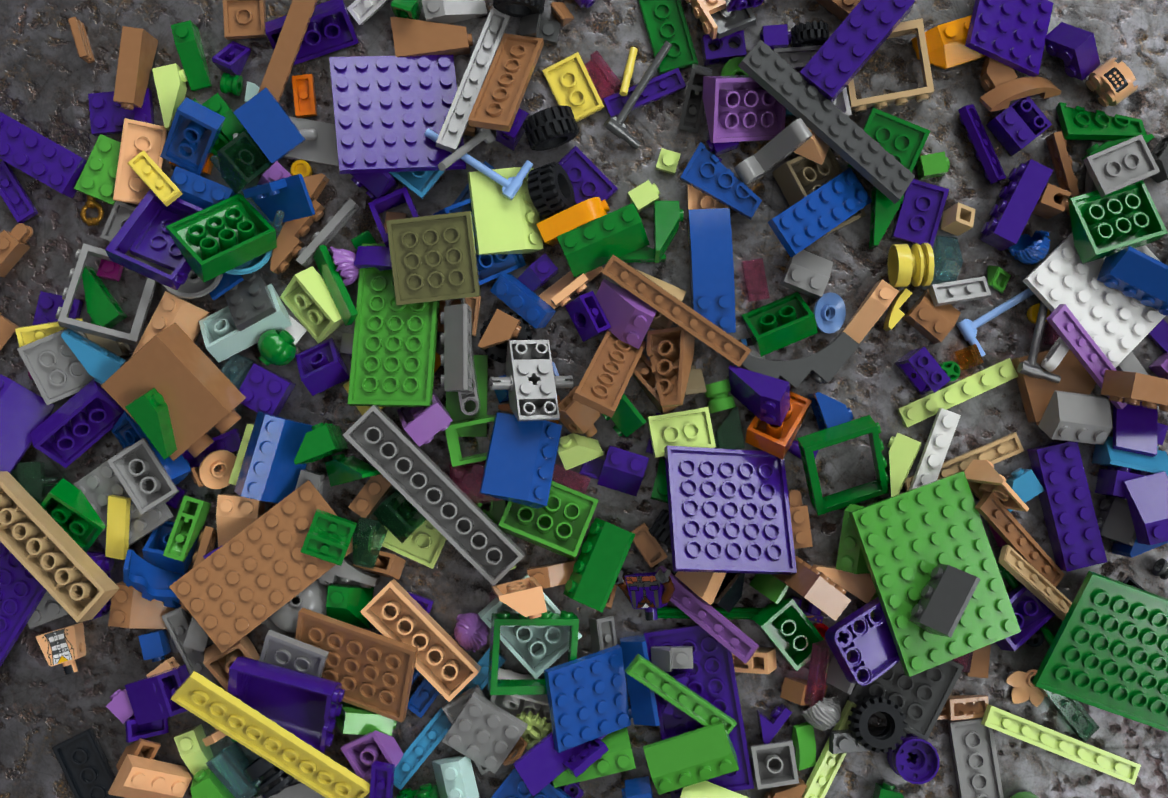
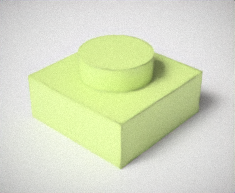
M661 148L655 169L675 175L681 154Z

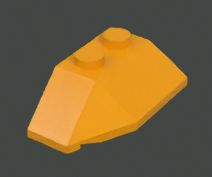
M972 15L938 25L925 32L930 64L942 69H949L985 57V55L965 46ZM915 37L911 41L916 57L920 60L917 38Z

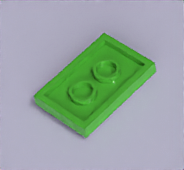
M102 134L99 135L74 187L76 191L114 206L113 194L121 142Z

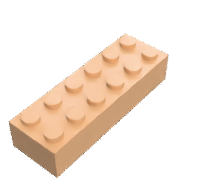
M395 579L391 580L360 611L383 636L418 648L415 668L448 702L481 670V666Z

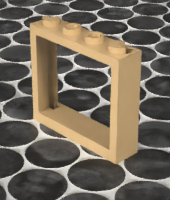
M923 18L900 22L888 38L916 33L924 87L857 99L854 80L852 79L846 86L851 111L855 110V112L861 113L871 107L883 109L888 107L887 104L896 103V106L907 104L909 100L915 99L917 102H922V100L929 99L934 93Z

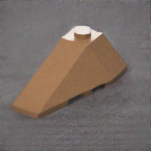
M682 327L647 331L646 351L648 357H650L651 370L656 379V388L662 407L683 405L694 356L695 336Z

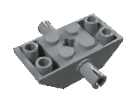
M509 340L505 365L506 377H490L489 385H492L490 390H508L510 409L518 421L559 420L560 414L556 388L571 389L573 387V381H570L573 379L572 375H554L549 340Z

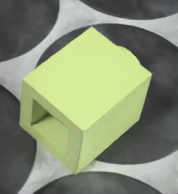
M647 180L629 191L627 198L630 203H634L638 213L659 200L658 195L660 191L654 183L651 184Z

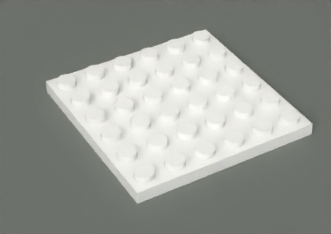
M1072 232L1023 282L1051 312L1059 304H1066L1116 368L1166 315L1159 313L1158 310L1150 306L1141 304V301L1133 297L1123 295L1121 291L1115 288L1105 286L1103 282L1097 280L1105 258L1082 264L1074 246ZM1146 245L1134 248L1160 261Z

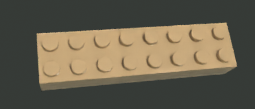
M0 471L1 543L77 623L92 620L120 588L8 471Z

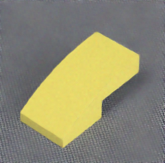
M907 288L901 290L890 305L884 321L883 329L885 331L892 330L905 315L899 308L912 294Z

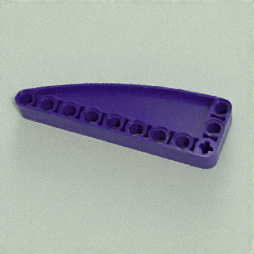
M878 597L828 628L825 633L826 642L846 679L853 684L866 686L900 661ZM872 611L874 613L873 619L870 617ZM855 622H857V629H856V630H854V623H855ZM850 651L851 657L847 660V653ZM860 670L861 676H860V678L858 679V678H857V673H858V671Z

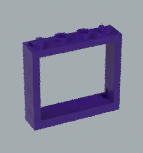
M150 189L105 251L111 261L174 290H178L186 282L188 274L192 270L184 257L173 273L169 275L125 254L160 206L185 217L203 209L180 198H177L166 207Z

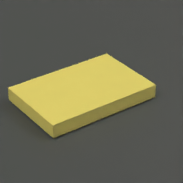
M579 52L542 70L558 105L571 107L576 122L605 108Z

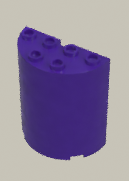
M240 656L235 659L229 668L228 693L240 699L254 710L259 711L262 715L276 722L279 726L293 733L296 737L310 744L324 754L326 746H331L334 734L331 733L336 724V716L339 717L343 704H340V702H342L345 690L342 689L340 682Z

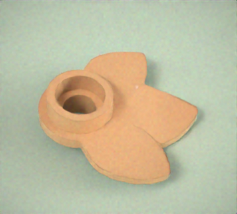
M1031 669L1027 672L1018 670L1007 677L1006 683L1013 686L1011 700L1014 704L1030 700L1035 707H1038L1045 697L1044 690L1031 683V678L1036 675L1038 670Z

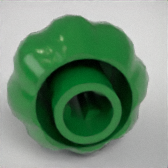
M276 329L263 332L258 339V350L261 354L259 359L267 366L270 364L277 366L289 364L296 355V346L293 343L295 341L294 337L284 329L279 332Z

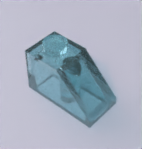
M937 235L934 251L935 279L941 281L957 280L963 264L957 238Z
M235 354L221 369V372L239 390L253 365V360Z

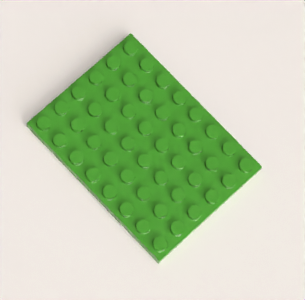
M964 471L849 512L905 675L908 677L1021 632L979 512L975 509L976 504ZM938 564L950 565L980 578L951 638L930 634L909 621L912 616L913 607L920 601L922 597L921 592L928 585L931 579V572Z

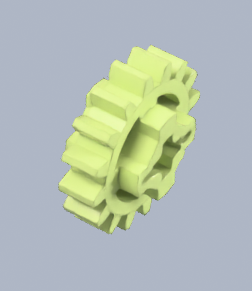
M522 711L521 714L516 715L517 718L528 724L527 729L521 736L527 742V750L534 747L552 732L551 723L546 722V717L540 718L539 713L533 715L532 711H529L528 714Z

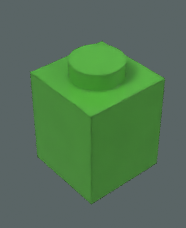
M945 151L920 156L916 162L918 180L943 176L949 172L948 169L950 168V162L948 157L945 156Z

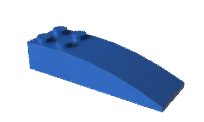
M730 208L688 210L691 308L725 332L735 333V286Z

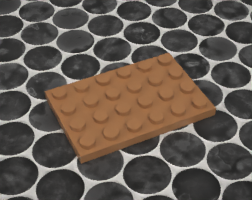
M302 608L298 613L295 639L329 652L321 678L342 684V689L345 690L343 702L402 723L406 718L418 648Z

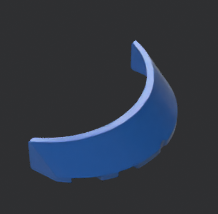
M128 549L123 567L124 583L128 587L132 586L141 592L142 597L149 601L156 599L164 602L166 607L175 609L181 607L180 600L169 586L184 574L156 567L142 559L133 550Z

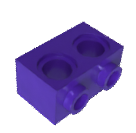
M744 30L737 31L720 39L712 40L709 34H705L702 37L701 47L704 66L724 64L734 57H746L747 55ZM735 42L738 48H731L728 43ZM714 44L718 47V50L712 51L708 46Z

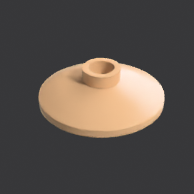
M217 450L208 454L199 467L201 482L210 489H222L230 485L229 479L236 456L227 450Z

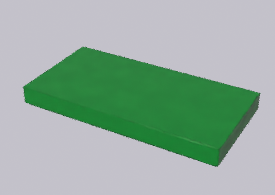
M637 0L653 57H656L665 41L672 44V47L657 69L658 74L662 75L676 68H679V71L692 67V64L698 65L681 0Z

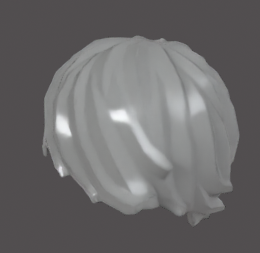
M833 694L828 698L823 697V701L819 700L818 703L810 705L809 708L803 706L800 714L814 728L830 730L841 718L840 701H837L838 695Z

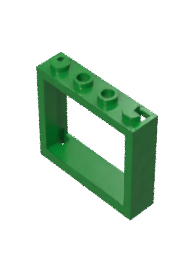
M870 415L797 438L811 505L818 516L849 506L850 504H856L889 493L887 484H890V480L885 472L887 462L882 455L884 445L879 438L881 428L879 423H875ZM869 434L876 480L823 497L813 451Z
M506 610L492 613L488 690L490 695H547L545 679L498 680L500 626H570L569 662L577 659L579 619L576 614L561 611V614H552L551 611L542 613V616L539 618L529 619V616L525 617L520 613H510V611Z

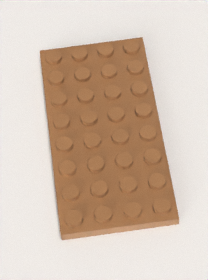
M310 480L298 487L169 586L222 654L336 565L301 552L317 509L338 516ZM352 536L345 557L361 545L354 536Z

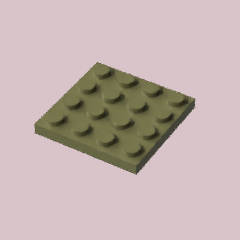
M471 211L386 221L396 305L481 296Z

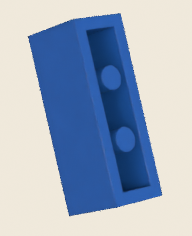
M501 274L490 289L495 296L535 329L546 327L556 313V310L512 274Z

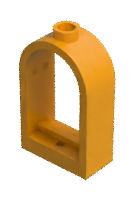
M594 197L563 210L536 225L544 242L554 246L558 244L557 236L607 215L610 208L605 199L601 201L600 197Z

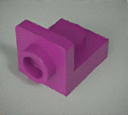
M101 259L97 276L102 279L119 282L124 266L113 261Z

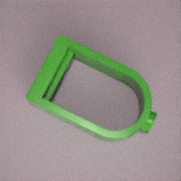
M486 415L450 422L451 424L445 430L452 467L485 461L488 455L487 452L462 457L456 428L495 421L496 415Z

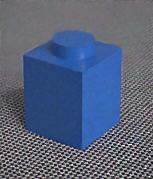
M159 629L138 636L144 660L160 661L165 659V655L171 652L166 629Z

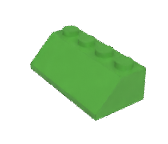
M723 721L643 746L650 775L659 795L739 770L737 755Z
M627 727L609 733L601 740L609 750L599 760L590 765L584 773L575 777L568 770H565L553 780L554 788L636 769Z

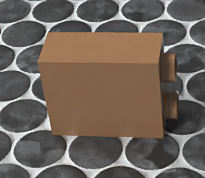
M176 323L156 334L101 385L133 420L134 418L125 406L153 388L163 396L168 406L177 450L169 456L173 461L186 450L196 458L214 442L207 434L212 427L215 426L221 434H224L242 418L234 408L246 399Z

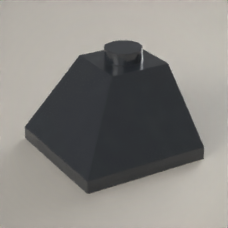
M726 573L714 602L728 613H730L742 597L745 573Z

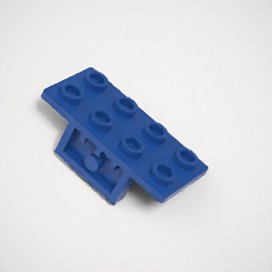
M302 174L242 190L245 198L249 199L250 204L270 225L315 215V210Z

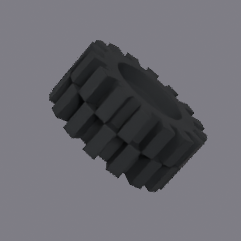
M808 21L805 24L795 25L791 28L792 46L823 45L829 38L828 24L823 21H813L811 23Z

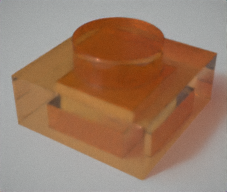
M976 344L955 351L962 371L984 363Z

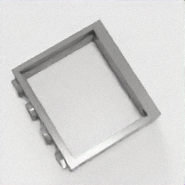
M83 243L82 249H78L75 255L76 267L75 269L71 268L68 280H71L69 288L65 287L63 291V306L58 307L56 313L59 326L137 347L157 281L147 277L130 334L68 318L88 255L111 261L105 249ZM134 258L138 261H141L149 266H152L160 270V266L157 264Z

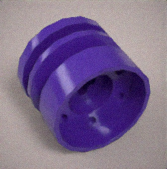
M906 733V737L902 736L900 738L903 741L901 745L896 744L895 750L888 749L886 758L890 768L897 775L912 784L929 782L936 776L939 770L940 758L937 750L931 743L914 734ZM908 753H912V754L910 755V756H911V760H908V758H909Z

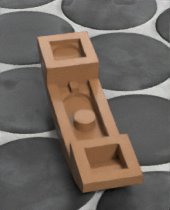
M1037 76L1022 77L993 88L981 96L979 101L990 112L1009 108L1010 101L1036 94L1046 99L1060 95L1061 90L1046 78Z

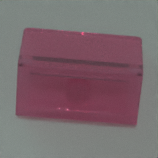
M595 51L592 53L590 61L585 64V67L603 102V98L613 95L620 90L621 82L599 52Z

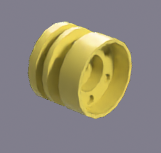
M915 243L911 249L908 244L891 245L887 263L890 285L894 288L908 287L910 282L914 287L931 285L935 267L934 253L929 243H922L921 245Z

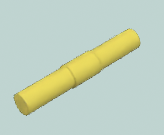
M631 47L619 92L621 96H627L638 52L636 47Z

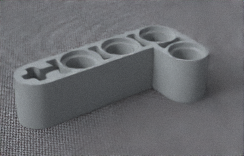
M799 118L788 125L757 153L735 166L734 170L742 182L748 185L771 171L813 135L803 120Z

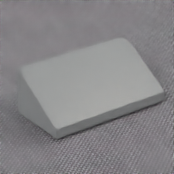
M614 616L589 619L593 653L616 646L617 638Z

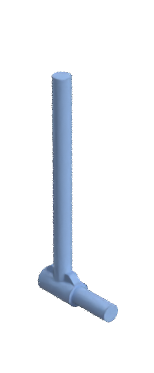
M429 128L424 136L435 143L439 136ZM467 153L460 158L501 185L502 194L509 200L514 198L522 186L524 178L533 166V163L526 160L516 177H510L507 180Z
M1030 288L974 321L965 318L956 323L966 342H969L978 358L986 354L976 339L977 328L1034 295Z

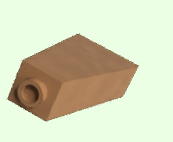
M390 17L396 57L471 54L470 46H473L472 34H468L464 26Z
M122 26L113 101L120 104L121 108L127 110H134V107L142 108L158 46V40L141 28Z

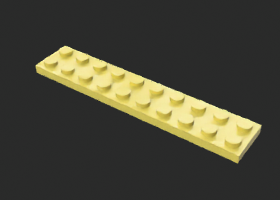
M195 671L182 683L170 699L325 798H364L370 793V784L363 778L355 775L346 767L338 764L329 756L324 755L310 744H307L293 733L282 728L276 722L268 719L259 711L254 710Z

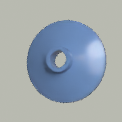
M829 292L823 294L815 304L813 314L815 315L816 326L821 332L835 333L844 323L846 316L845 304L843 299L836 293Z

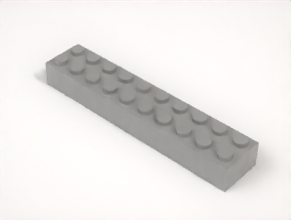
M372 405L343 434L493 586L524 557V552L378 406Z

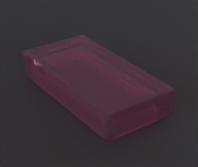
M763 258L742 261L748 301L769 299Z

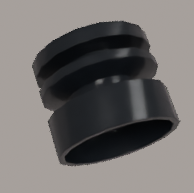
M262 757L257 758L243 770L251 782L259 778L263 780L256 788L257 791H260L264 787H268L261 795L263 798H269L278 794L294 780V777Z

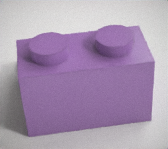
M376 730L340 747L357 776L365 781L371 779V766L374 761L395 764L396 768L404 755L394 737Z

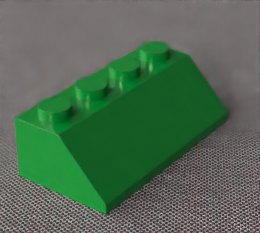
M634 203L557 236L559 246L574 278L607 264L613 254L621 258L650 245Z
M595 518L590 526L587 539L581 547V553L573 566V572L565 585L563 594L603 613L636 534Z

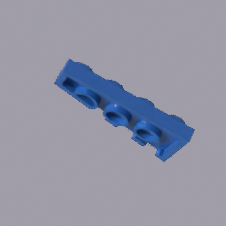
M700 142L680 176V180L750 220L762 201L750 188L736 178L734 173L727 169L714 154L712 155L702 142Z

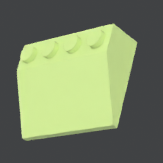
M522 167L492 170L508 180L510 177H516ZM480 171L468 172L477 255L532 254L542 250V236L536 225L540 222V217L529 194L528 174L514 198L509 200L502 194L501 185Z

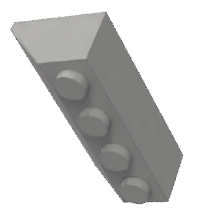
M468 304L444 306V312H441V324H444V333H441V345H444V354H441V366H444V375H441V387H444L446 392H472V308Z

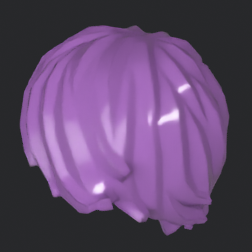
M330 247L328 251L337 268L335 271L339 272L345 286L353 284L359 278L360 270L354 266L356 254L343 248L336 249Z
M475 612L459 614L454 628L456 642L464 650H472L473 652L486 646L489 629L479 614Z

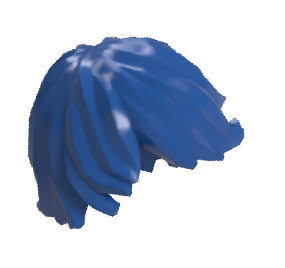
M1036 230L1032 237L1024 233L1023 236H1020L1017 244L1009 247L1008 250L1015 257L1014 259L1019 260L1023 264L1034 265L1039 263L1049 253L1051 241L1048 238L1049 232Z

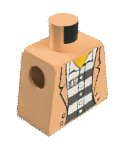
M83 622L36 636L50 667L62 664L65 675L78 671L75 659L86 655Z

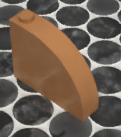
M1070 349L1057 368L1050 372L1061 376L1058 384L1017 372L1019 377L1016 379L1028 423L1036 422L1039 425L1055 390L1090 395L1096 385L1095 380ZM1049 350L1039 352L1036 363L1040 365ZM1029 355L1011 360L1016 372L1018 365L1028 360Z

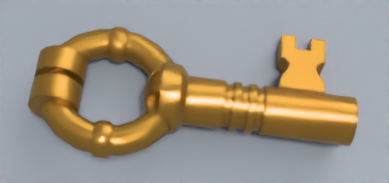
M86 195L87 201L81 209L80 216L88 226L99 225V222L103 219L104 210L95 201V198ZM96 207L98 209V217L87 218V209Z

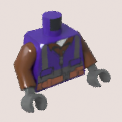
M659 568L657 572L632 573L626 575L625 578L623 577V571L620 570L615 585H618L634 609L645 610V620L647 621L658 619L657 608L666 606L675 591L670 577L671 570L669 569L665 572H662L661 568Z

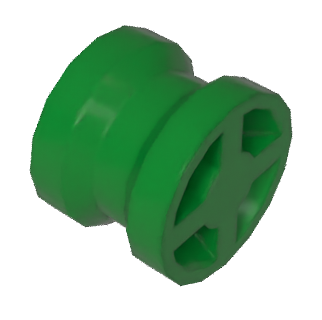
M223 73L220 80L221 92L224 94L230 92L234 96H240L243 89L242 76H231L229 73Z
M946 361L939 364L951 379L950 381H954L960 376V367L957 363Z

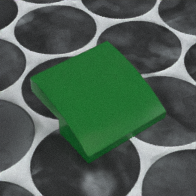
M317 509L301 552L341 566L357 523Z

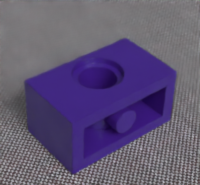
M593 291L583 294L565 305L583 342L611 328Z

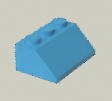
M1110 436L1107 437L1104 445L1095 444L1093 464L1130 468L1132 471H1145L1151 474L1165 471L1168 476V455L1166 451L1158 450L1159 446H1157V455L1151 457L1113 449V437Z

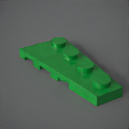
M1059 102L1056 106L1063 135L1067 140H1119L1136 137L1141 134L1142 136L1147 135L1141 119L1117 114L1112 117L1099 110L1095 113L1085 111V107L1080 106L1070 108L1066 107V103Z

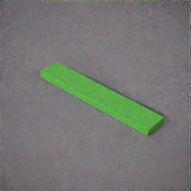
M637 654L625 669L628 675L703 726L723 721L729 735L737 725L733 718L640 654Z

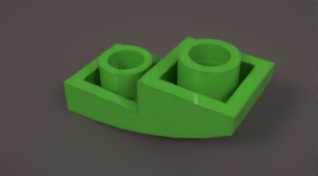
M756 574L749 584L776 604H779L785 598L789 586L771 574Z
M805 722L794 725L791 740L796 748V765L800 771L815 766L816 741L811 724Z

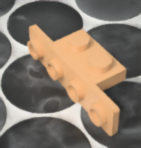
M685 0L691 4L694 16L702 22L704 32L709 34L712 40L716 39L718 27L711 14L725 9L726 1Z
M601 266L585 274L583 273L576 278L569 271L542 292L539 297L553 309L560 305L563 307L572 300L570 298L576 292L577 294L583 292L588 287L587 284L602 273L603 267Z

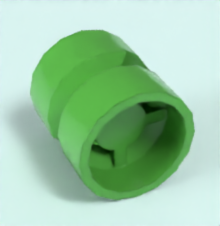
M729 379L705 385V395L710 398L707 402L710 414L736 407L733 396L728 394L731 391Z

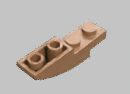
M316 200L312 202L315 215L285 222L276 240L277 248L273 249L270 264L272 272L279 275L280 272L283 273L290 266L289 262L294 257H298V252L305 245L299 240L300 237L306 236L313 222L319 221L324 215L323 211L325 208Z

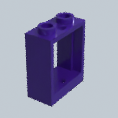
M406 187L396 189L392 193L376 198L368 203L386 247H389L388 233L380 218V213L407 202L412 216L420 217Z
M925 347L910 350L895 362L920 395L935 393L951 380Z

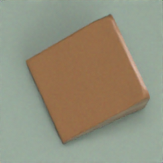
M563 2L551 3V12L557 21L561 23V26L564 27L574 20V16Z

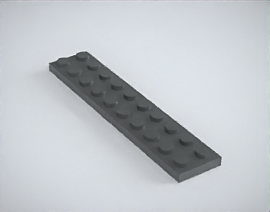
M760 40L738 66L795 117L801 118L812 132L894 204L897 203L915 177L910 170L905 168L893 155L888 153L877 141L853 122L848 115L836 107L831 100L826 99L818 92L815 86L810 85L799 72Z

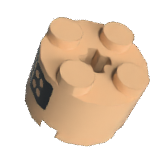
M1115 57L1110 58L1091 72L1089 80L1086 81L1087 87L1091 91H1096L1100 96L1098 101L1103 107L1108 105L1116 106L1138 88V85L1134 87L1133 82L1136 78L1130 68L1122 61L1120 63L1115 62L1117 59Z

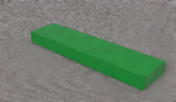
M325 245L318 246L313 258L345 326L352 325L358 312L339 272L335 271L337 268Z

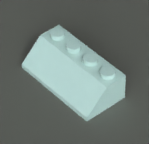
M272 284L267 285L276 312L246 329L239 331L236 328L229 306L199 321L205 347L218 362L230 358L258 343V339L263 332L270 329H276L279 332L292 325L288 312Z
M459 755L432 761L440 798H480L470 758L465 755Z

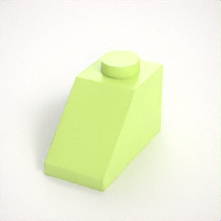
M572 433L561 437L559 440L558 454L565 470L604 455L596 439Z

